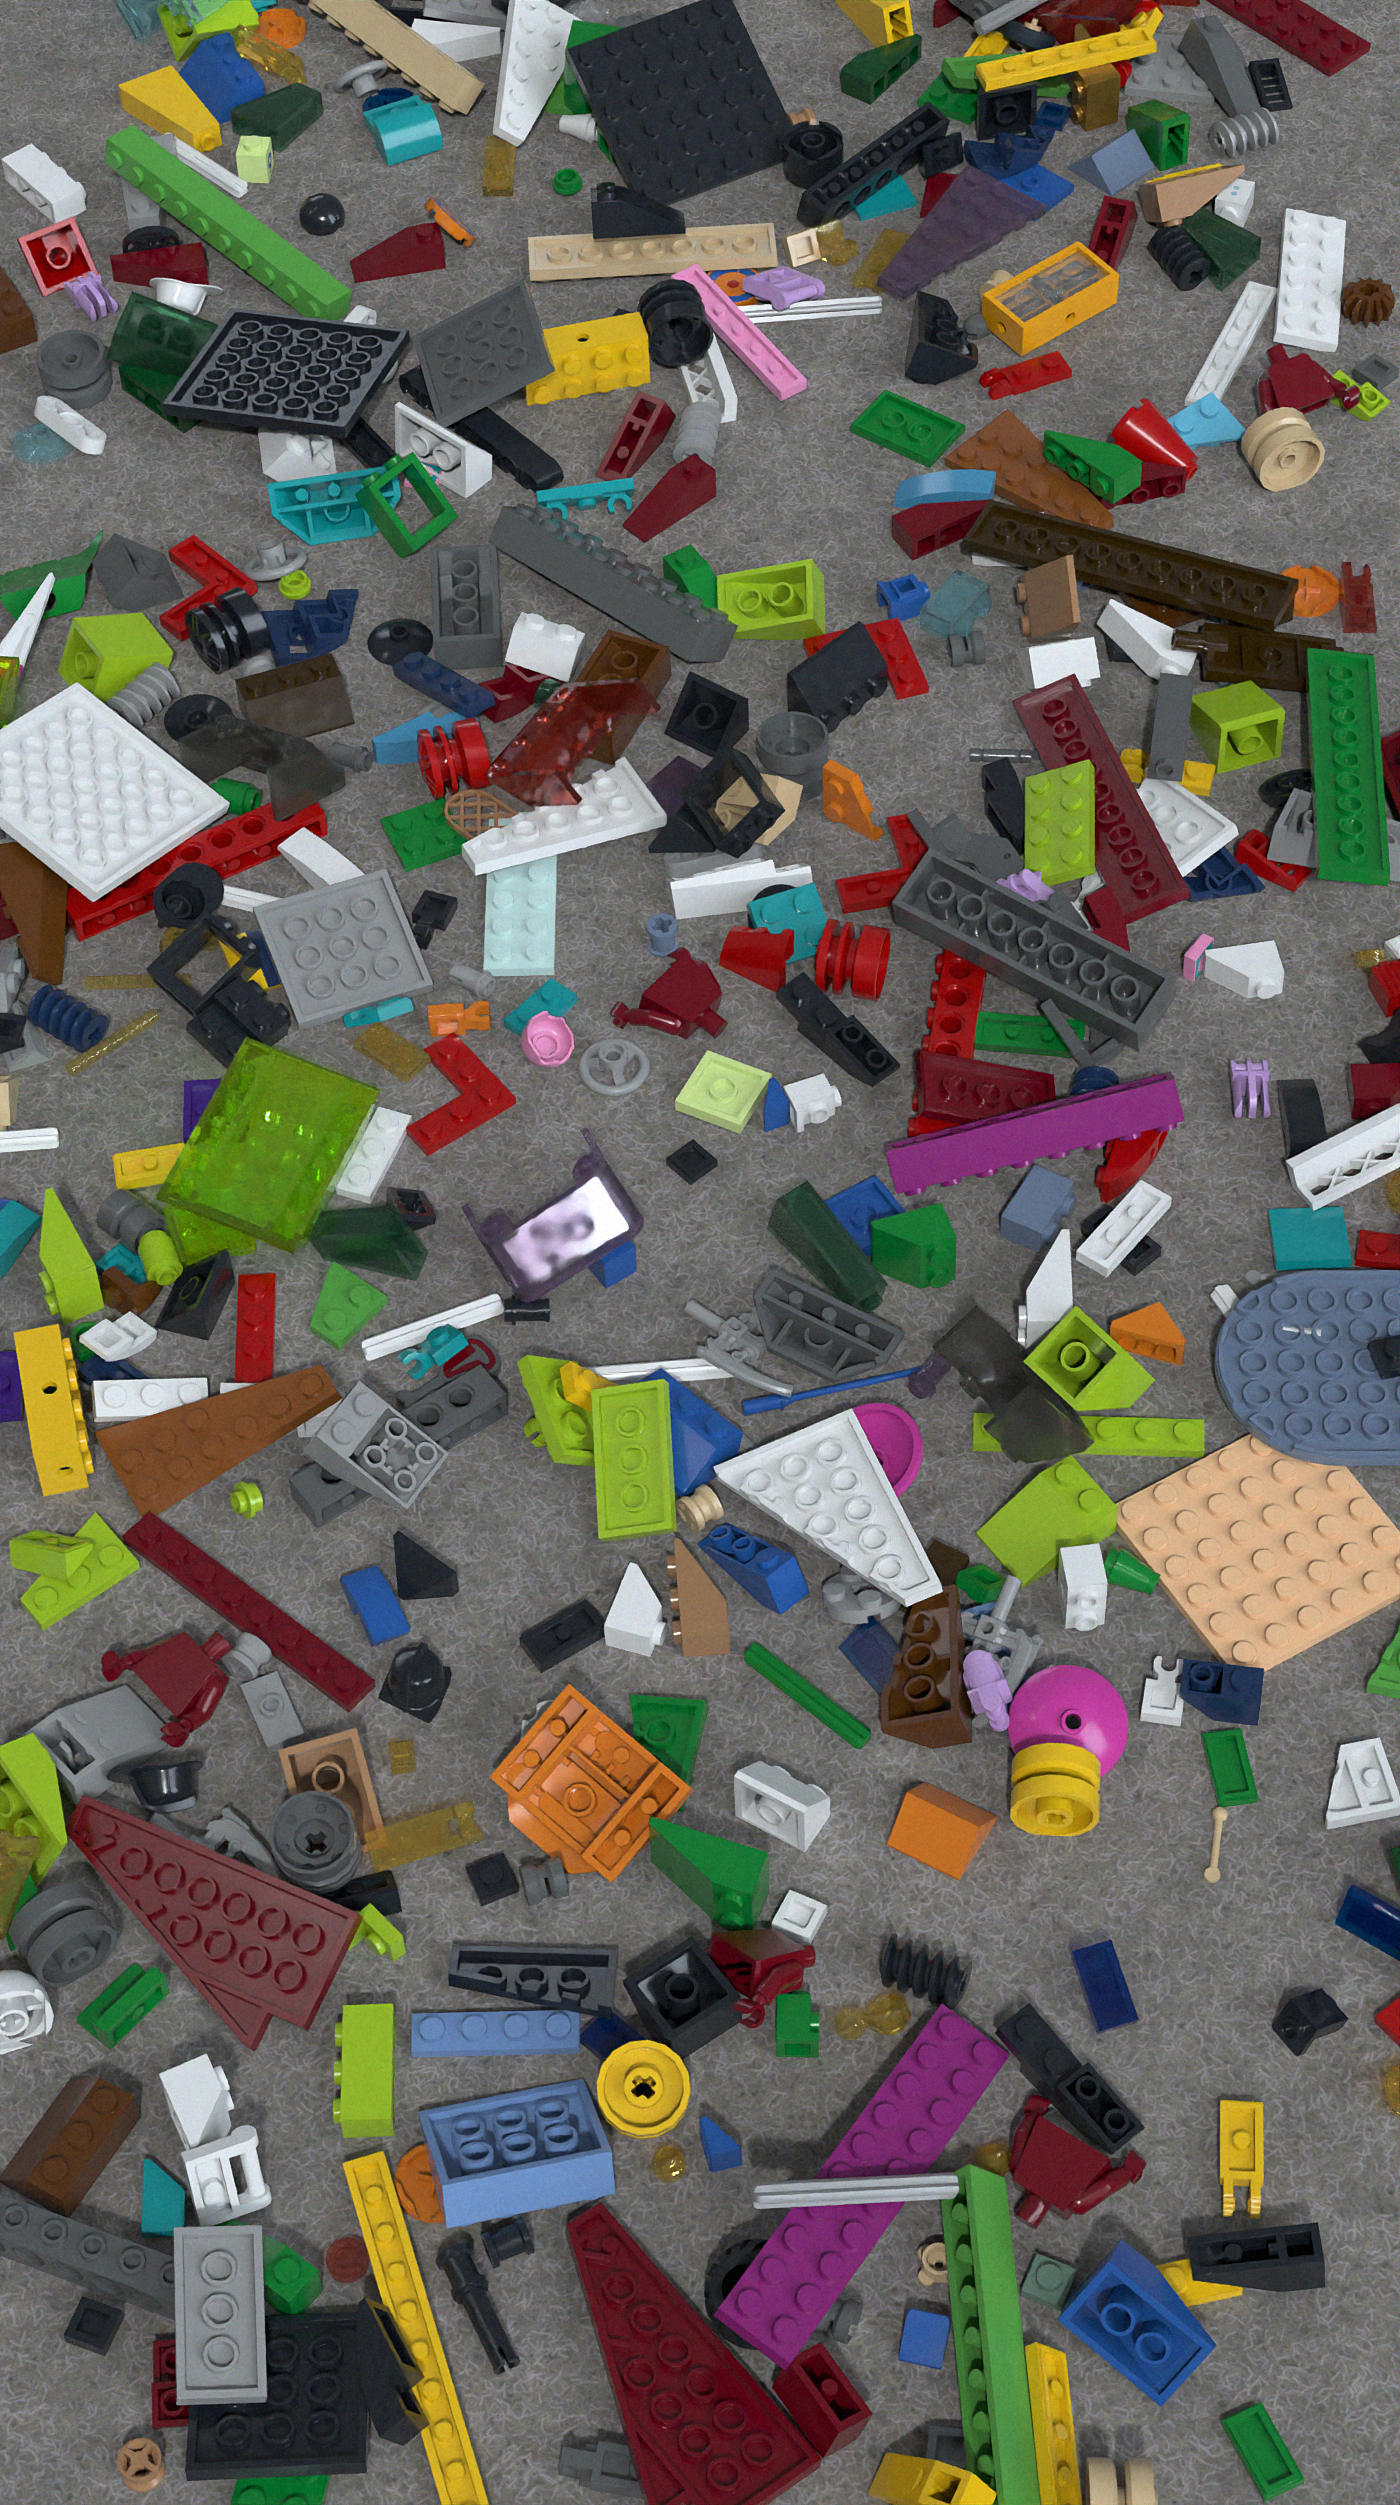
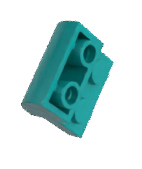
M418 95L363 112V121L375 138L376 149L387 166L443 149L442 135L435 113L429 102L423 103Z

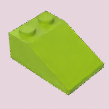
M812 559L717 575L718 609L729 615L727 619L738 625L733 639L801 640L826 634L824 575Z
M52 1187L46 1189L39 1251L42 1272L37 1273L46 1293V1295H43V1299L51 1316L58 1314L63 1325H66L104 1309L105 1306L93 1260Z
M1069 1455L1039 1473L976 1532V1536L1011 1576L1022 1581L1020 1586L1024 1588L1059 1567L1060 1548L1096 1544L1115 1533L1117 1529L1118 1507L1072 1455Z
M31 1733L0 1746V1842L20 1872L29 1871L35 1886L41 1883L68 1841L55 1763L52 1761L48 1750L41 1745L35 1734Z

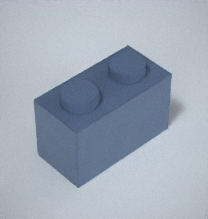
M1034 1165L1001 1215L1000 1237L1038 1253L1042 1251L1046 1243L1053 1244L1060 1231V1221L1063 1217L1070 1218L1077 1204V1198L1074 1197L1075 1181Z

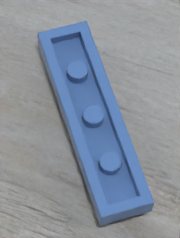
M542 2010L412 2014V2057L580 2053V2013L572 2011Z

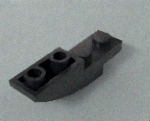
M802 973L777 991L776 999L799 1022L797 1030L852 1077L874 1087L900 1068L899 1062L854 1015L847 1018L805 973Z
M1030 2003L997 2028L995 2034L1023 2065L1020 2069L1022 2075L1045 2098L1052 2100L1051 2104L1078 2131L1107 2153L1113 2155L1144 2130L1145 2127L1090 2063L1087 2062L1083 2066Z

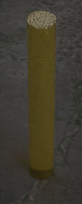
M178 973L174 975L187 987H192V973ZM149 974L85 977L86 990L159 988Z
M153 1009L148 1010L65 1064V1069L72 1076H75L158 1022V1015Z

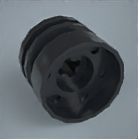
M678 279L661 281L648 288L640 297L637 312H640L648 334L649 350L656 361L668 366H682L696 361L708 351L714 338L713 327L705 311L701 295L693 284Z
M238 586L215 597L214 605L210 602H205L199 608H193L185 613V625L190 641L198 656L215 674L228 670L229 666L238 665L240 663V655L245 659H249L269 649V632L262 614L252 598L245 590Z

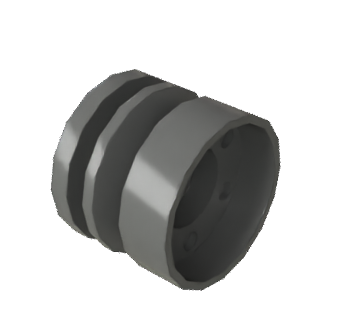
M784 712L767 718L759 726L756 735L758 772L780 776L802 785L803 789L799 802L808 801L819 796L823 792L822 767L829 761L827 757L829 752V733L826 725L819 718L803 712Z
M309 1790L291 1796L278 1807L271 1819L268 1837L278 1866L290 1884L311 1893L324 1894L338 1890L349 1882L361 1865L363 1847L353 1816L345 1804L327 1792ZM315 1844L318 1847L325 1845L326 1849L323 1852L319 1850L312 1852L311 1847Z

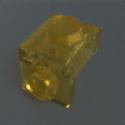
M834 219L812 227L815 229L822 260L832 263V265H842L848 263L850 257L860 254L858 243L844 237L840 220Z

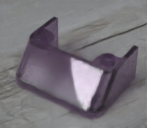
M587 1127L580 1131L592 1152L581 1157L573 1168L572 1176L577 1185L514 1225L511 1219L503 1214L490 1216L481 1223L468 1203L461 1207L479 1241L513 1293L522 1302H532L539 1299L635 1237L644 1226L643 1215L612 1163Z

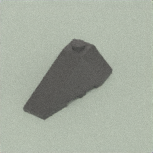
M1212 15L1191 19L1179 47L1229 116L1234 118L1236 115H1245L1246 112H1255L1258 108H1261L1244 54L1217 16Z

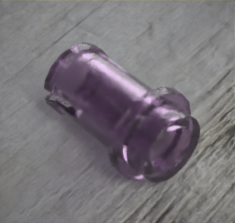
M934 1352L919 1371L913 1372L909 1376V1391L919 1399H925L927 1396L931 1397L936 1392V1385L952 1368L949 1358L940 1352Z

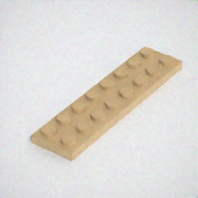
M774 223L686 228L685 234L593 239V233L528 237L530 281L550 282L560 279L577 281L583 278L594 277L604 279L629 275L641 277L646 274L673 275L696 263L704 272L748 268L764 270L769 267H778Z

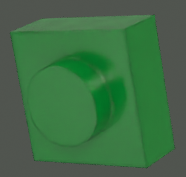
M982 1563L958 1571L954 1585H957L958 1588L966 1592L971 1600L986 1604L997 1600L1006 1578Z

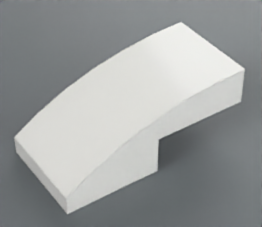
M129 1311L113 1323L105 1318L80 1335L79 1341L105 1361L111 1362L130 1357L147 1348L156 1340L157 1331Z

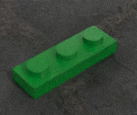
M982 1011L978 1013L974 1042L975 1050L1074 1058L1046 1017ZM1066 1019L1079 1039L1084 1041L1086 1023L1080 1020Z

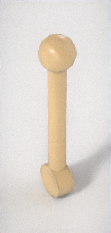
M1221 1806L1214 1808L1212 1811V1818L1215 1820L1210 1863L1204 1872V1878L1209 1883H1216L1220 1879V1871L1217 1869L1222 1826L1223 1821L1228 1817L1227 1810Z

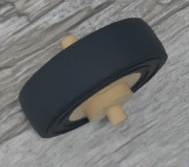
M1035 18L1032 19L1031 23L1025 22V24L1014 20L1008 21L1003 29L1005 37L1018 42L1017 45L1022 47L1020 53H1026L1027 50L1034 51V49L1041 50L1054 47L1056 43V37L1042 31V27L1037 26L1038 19Z

